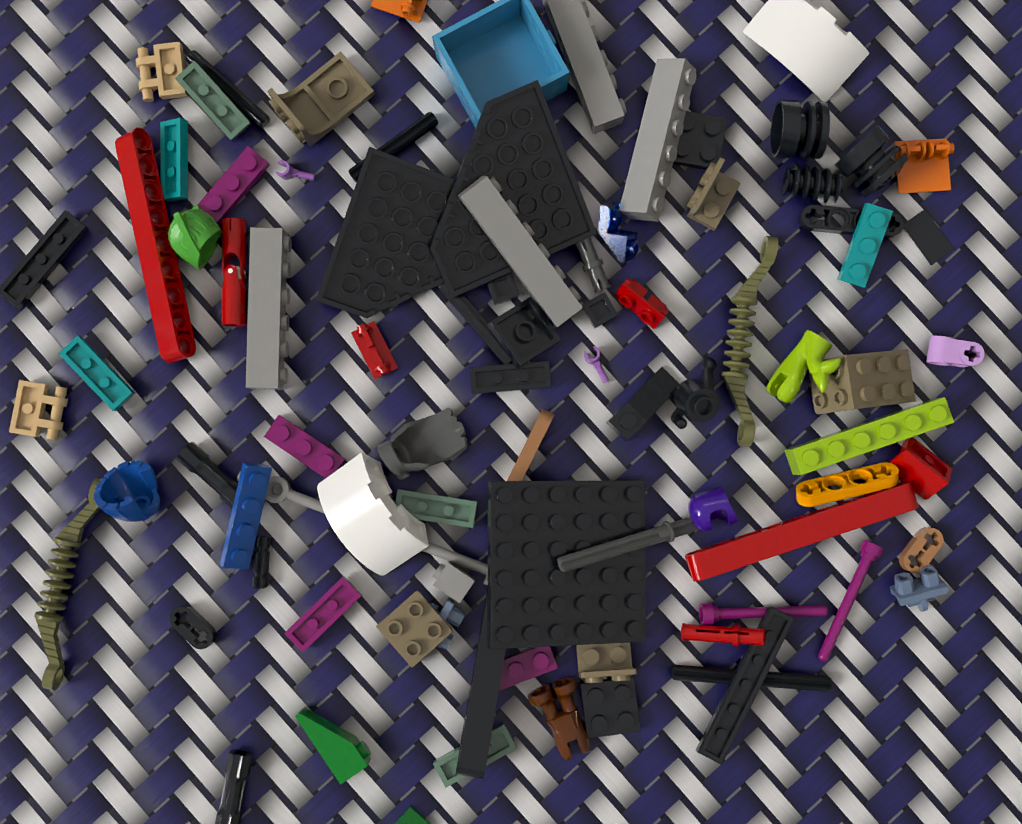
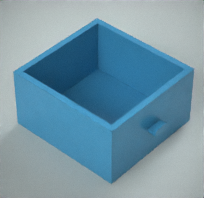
M499 0L432 36L436 58L475 129L487 101L535 80H538L546 102L567 91L570 72L555 47L556 41L549 29H545L530 0Z

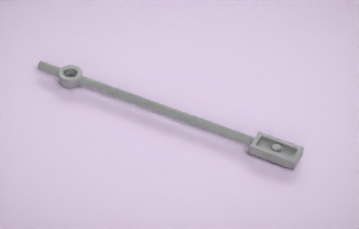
M241 471L237 476V481H239ZM270 477L265 497L267 501L280 503L287 499L324 513L320 500L291 490L289 482L283 477ZM277 484L282 488L281 493L278 495L273 491L274 486ZM428 542L429 546L422 550L486 575L483 584L488 585V564Z

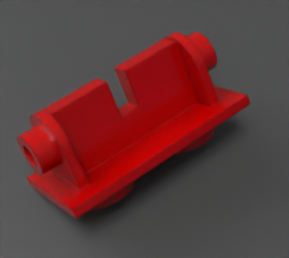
M628 278L615 293L614 297L624 307L629 308L639 316L642 322L655 329L669 312L666 309L667 305L653 294L648 300L643 298L648 290L635 279L632 281Z
M375 321L369 324L363 323L356 327L357 330L351 332L374 380L398 368Z

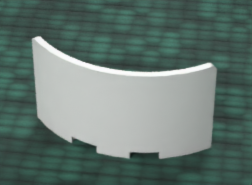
M768 0L743 30L747 37L770 53L799 78L821 101L825 102L831 98L869 55L868 50L851 32L847 33L835 23L837 20L822 6L818 9L810 0Z
M361 452L318 484L319 499L334 532L351 554L373 572L381 576L386 575L429 546L425 524L410 514L402 504L396 506L389 496L392 490L384 476L381 462Z

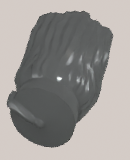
M446 408L426 418L403 424L389 440L378 445L377 450L384 465L398 479L403 480L410 476L409 472L424 470L432 465L447 461L466 450L468 443L465 437L464 425L462 422L457 421L458 418L453 416L451 409Z

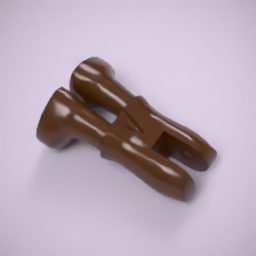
M575 677L561 678L552 683L554 692L563 708L559 712L548 684L538 687L527 696L532 706L541 707L547 718L546 723L550 726L558 751L565 761L573 758L568 743L573 740L577 741L583 754L590 752L589 738L581 723L579 708H576L572 694L577 689Z

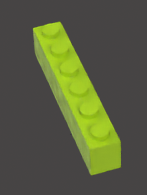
M935 398L785 449L784 451L792 474L803 475L952 424L954 420L946 398Z

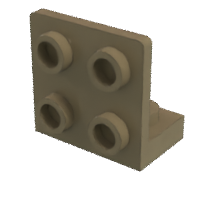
M721 157L716 164L710 163L699 182L703 187H697L686 206L690 208L687 217L713 231L717 228L741 184L719 172L725 161Z
M415 591L376 626L412 668L452 633V628L419 591Z
M630 643L576 645L578 677L585 678V683L603 682V677L612 676V681L631 680L630 675L637 674V669L632 668Z

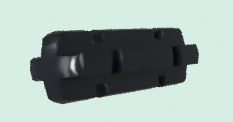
M257 536L254 547L257 549L254 551L253 573H255V576L252 577V587L256 589H264L268 586L266 574L269 573L270 551H268V548H270L271 541L268 536Z

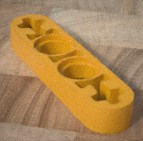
M883 462L803 481L796 486V501L802 506L813 507L892 488L898 484L899 469L892 463ZM856 479H863L867 482L863 484H858L853 481ZM831 485H836L841 488L838 490H831L827 487Z

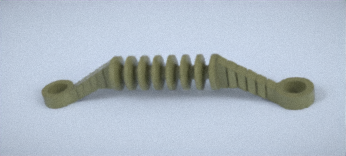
M764 237L760 251L761 263L738 292L731 297V303L738 305V308L730 309L729 313L736 315L737 318L729 319L728 323L736 327L735 329L727 330V334L734 336V339L726 340L725 344L733 347V350L724 351L725 355L731 357V360L723 361V365L729 367L730 371L722 372L721 377H723L741 419L737 433V443L739 446L750 447L755 435L754 419L744 394L748 375L741 372V369L749 368V364L743 362L742 359L751 357L750 353L743 351L744 348L752 347V343L745 341V338L752 337L754 334L746 330V327L755 325V322L748 320L747 317L756 315V312L749 309V306L757 305L758 285L776 259L778 251L777 237Z
M98 477L91 484L88 495L89 503L62 532L54 537L53 542L61 545V547L51 549V553L57 555L58 558L49 559L48 563L56 567L55 569H47L45 571L53 579L43 581V585L50 587V590H42L40 595L48 599L38 601L37 605L44 608L45 611H37L34 615L49 662L42 677V687L45 689H58L64 677L65 665L57 635L60 623L63 621V616L56 613V611L66 609V606L59 603V600L68 599L69 595L61 592V590L70 589L71 584L65 582L64 579L74 577V574L66 571L67 568H75L77 565L70 561L69 558L79 557V553L73 551L72 547H81L84 527L100 510L94 500L95 488L101 482V478Z

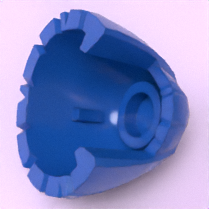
M132 460L131 463L129 461L123 462L117 468H112L104 475V478H101V482L97 484L96 492H94V500L100 509L116 519L127 522L147 520L157 512L160 506L155 473L148 463L139 460L136 462Z

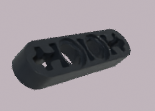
M809 205L800 212L798 223L807 231L853 235L857 226V220L863 209ZM813 212V217L822 218L826 213L824 220H816L812 224H810V219L805 216ZM892 213L890 220L891 224L895 225V228L889 231V227H887L884 238H892L903 230L904 221L899 214ZM833 214H840L844 218V225L842 227H835L832 224L831 217Z

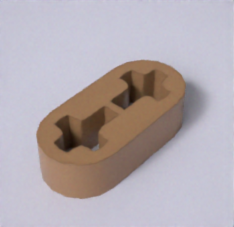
M930 527L918 530L899 556L900 566L908 572L919 573L921 567L927 566L942 547L944 541L942 533ZM926 534H933L931 538L934 541L933 544H926L927 540L924 538ZM910 555H917L915 560L918 562V564L916 566H909L911 561L908 559V557Z

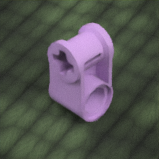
M930 336L926 363L968 367L980 364L984 358V349L979 343L957 340L946 336ZM965 351L967 354H971L970 359L968 356L964 355Z

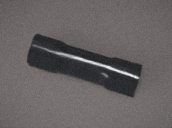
M190 442L179 452L176 459L219 494L220 499L232 509L238 481L230 478L211 461L209 455L195 442Z
M231 749L228 752L225 781L215 824H240L244 792L253 753L250 751Z

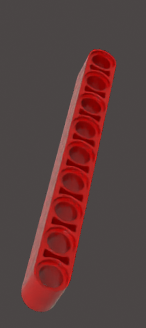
M135 128L118 137L115 141V148L159 352L165 362L172 364L192 357L196 352V343L177 255L168 240L170 223L152 140L144 129Z
M901 482L892 488L867 493L690 552L685 555L693 581H701L919 508L911 482Z

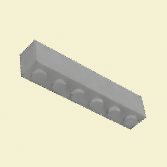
M542 0L592 133L596 134L622 124L625 117L624 114L627 113L623 99H618L615 91L617 83L614 75H609L606 68L608 60L604 50H599L597 41H599L598 33L595 26H590L588 21L589 10L586 2H581V0Z
M685 58L657 59L619 208L621 213L633 220L658 222L660 213L664 209V197L671 181L670 174L673 162L677 157V146L679 138L683 133L686 110L690 106L692 86L696 81V69Z
M483 175L457 196L549 320L556 327H559L583 308L578 302L581 296L573 286L568 288L564 283L565 274L558 265L553 267L547 258L550 257L547 249L541 243L537 245L532 239L535 233L526 222L521 224L516 217L519 211L510 200L505 202L500 195L503 189L495 178L489 179Z
M250 227L246 388L283 390L284 384H287L288 370L284 368V357H288L289 345L285 341V331L289 330V316L286 315V305L290 303V290L286 289V280L291 276L290 262H287V252H291L292 241L291 236H288V233L283 228Z

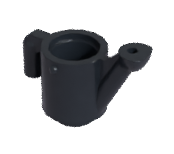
M705 356L701 361L703 372L699 381L688 379L676 387L674 402L677 408L671 415V421L679 429H684L687 426V421L683 418L684 414L695 422H705L714 417L718 411L719 400L714 392L713 371L717 367V363L709 356Z

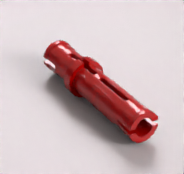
M682 623L681 639L682 641L733 643V646L737 647L740 644L765 646V628H742L738 624H734L733 627Z

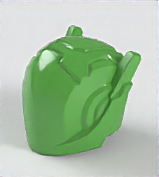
M196 205L183 213H174L175 219L170 224L168 240L170 246L183 260L196 269L201 270L218 247L217 241L222 234V230L208 213L202 211Z

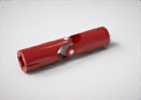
M241 218L222 219V274L224 278L222 286V325L228 327L246 326V287L244 283L246 276V220ZM238 257L240 267L232 264L229 265L231 259Z

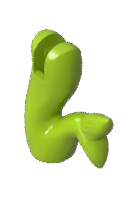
M806 330L797 346L774 372L766 387V392L771 396H777L780 401L785 403L791 402L799 392L806 372L809 369L821 393H824L829 384V375L838 369L841 358L823 361L832 345L816 333Z

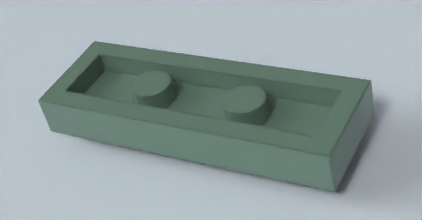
M193 61L175 78L231 141L251 125V122L196 61Z
M398 489L395 503L396 506L402 504L418 520L469 528L474 526L477 501Z
M505 722L492 728L486 765L517 749V745ZM460 747L433 761V765L445 788L466 777L456 775Z

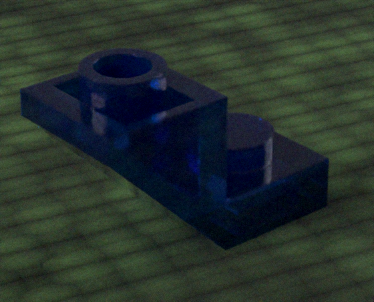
M611 201L600 205L598 232L618 261L626 263L634 259L638 253V232L618 229L622 222V211H619L621 203Z

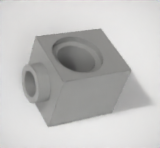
M450 561L446 566L441 563L432 576L437 579L433 586L458 603H461L476 579Z

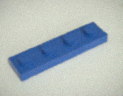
M247 462L242 464L220 565L223 568L249 569L272 472V467L269 465Z

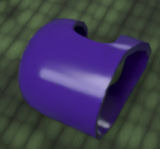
M721 486L699 493L689 501L688 511L695 527L701 531L712 530L711 521L716 519H723L728 526L738 523V519Z

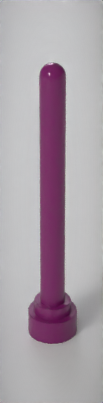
M864 539L859 548L862 550L860 553L862 558L819 651L818 658L823 662L827 661L831 655L872 561L875 562L877 557L880 558L884 548Z
M700 603L699 619L701 625H713L719 619L762 618L767 607L718 608V606H713L712 603ZM824 605L774 607L792 617L826 616L828 614V608Z

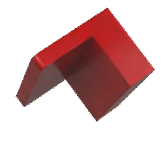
M913 437L904 440L900 453L888 462L898 467V479L902 482L910 481L913 491L924 500L929 499L949 484L952 468Z

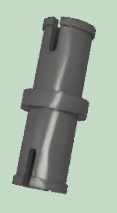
M587 238L584 240L587 251L583 242L580 241L575 245L585 265L582 268L584 272L588 273L595 290L594 292L598 293L602 291L599 280L603 289H607L611 285L602 267L604 264L603 260L598 258L591 241L592 239Z

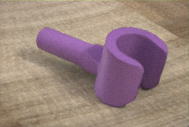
M284 160L278 162L279 165L287 167L284 173L276 172L282 179L289 180L292 177H300L314 181L315 174L294 169Z
M593 346L597 356L591 359L587 356L586 351H584V358L588 364H593L603 383L609 381V378L599 361L600 351L597 347Z

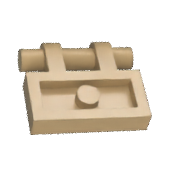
M180 42L153 45L154 55L149 56L148 48L141 47L137 49L138 58H136L137 69H140L141 78L138 84L144 102L154 101L153 92L155 90L159 91V97L162 100L188 97V92L175 79L185 70L183 46ZM156 67L157 78L151 79L150 69Z
M19 380L9 432L40 437L41 428L44 427L48 428L46 439L57 440L59 430H62L64 423L61 422L63 408L67 407L68 399H65L67 388L56 386L53 397L48 396L50 385ZM46 404H52L50 420L43 419Z

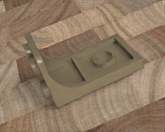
M341 51L291 91L283 94H276L272 88L267 91L272 98L268 102L284 123L286 122L300 143L305 140L310 147L375 95L374 90Z
M908 349L851 354L824 359L823 361L841 358L838 369L829 375V384L824 393H821L809 371L816 414L916 402Z

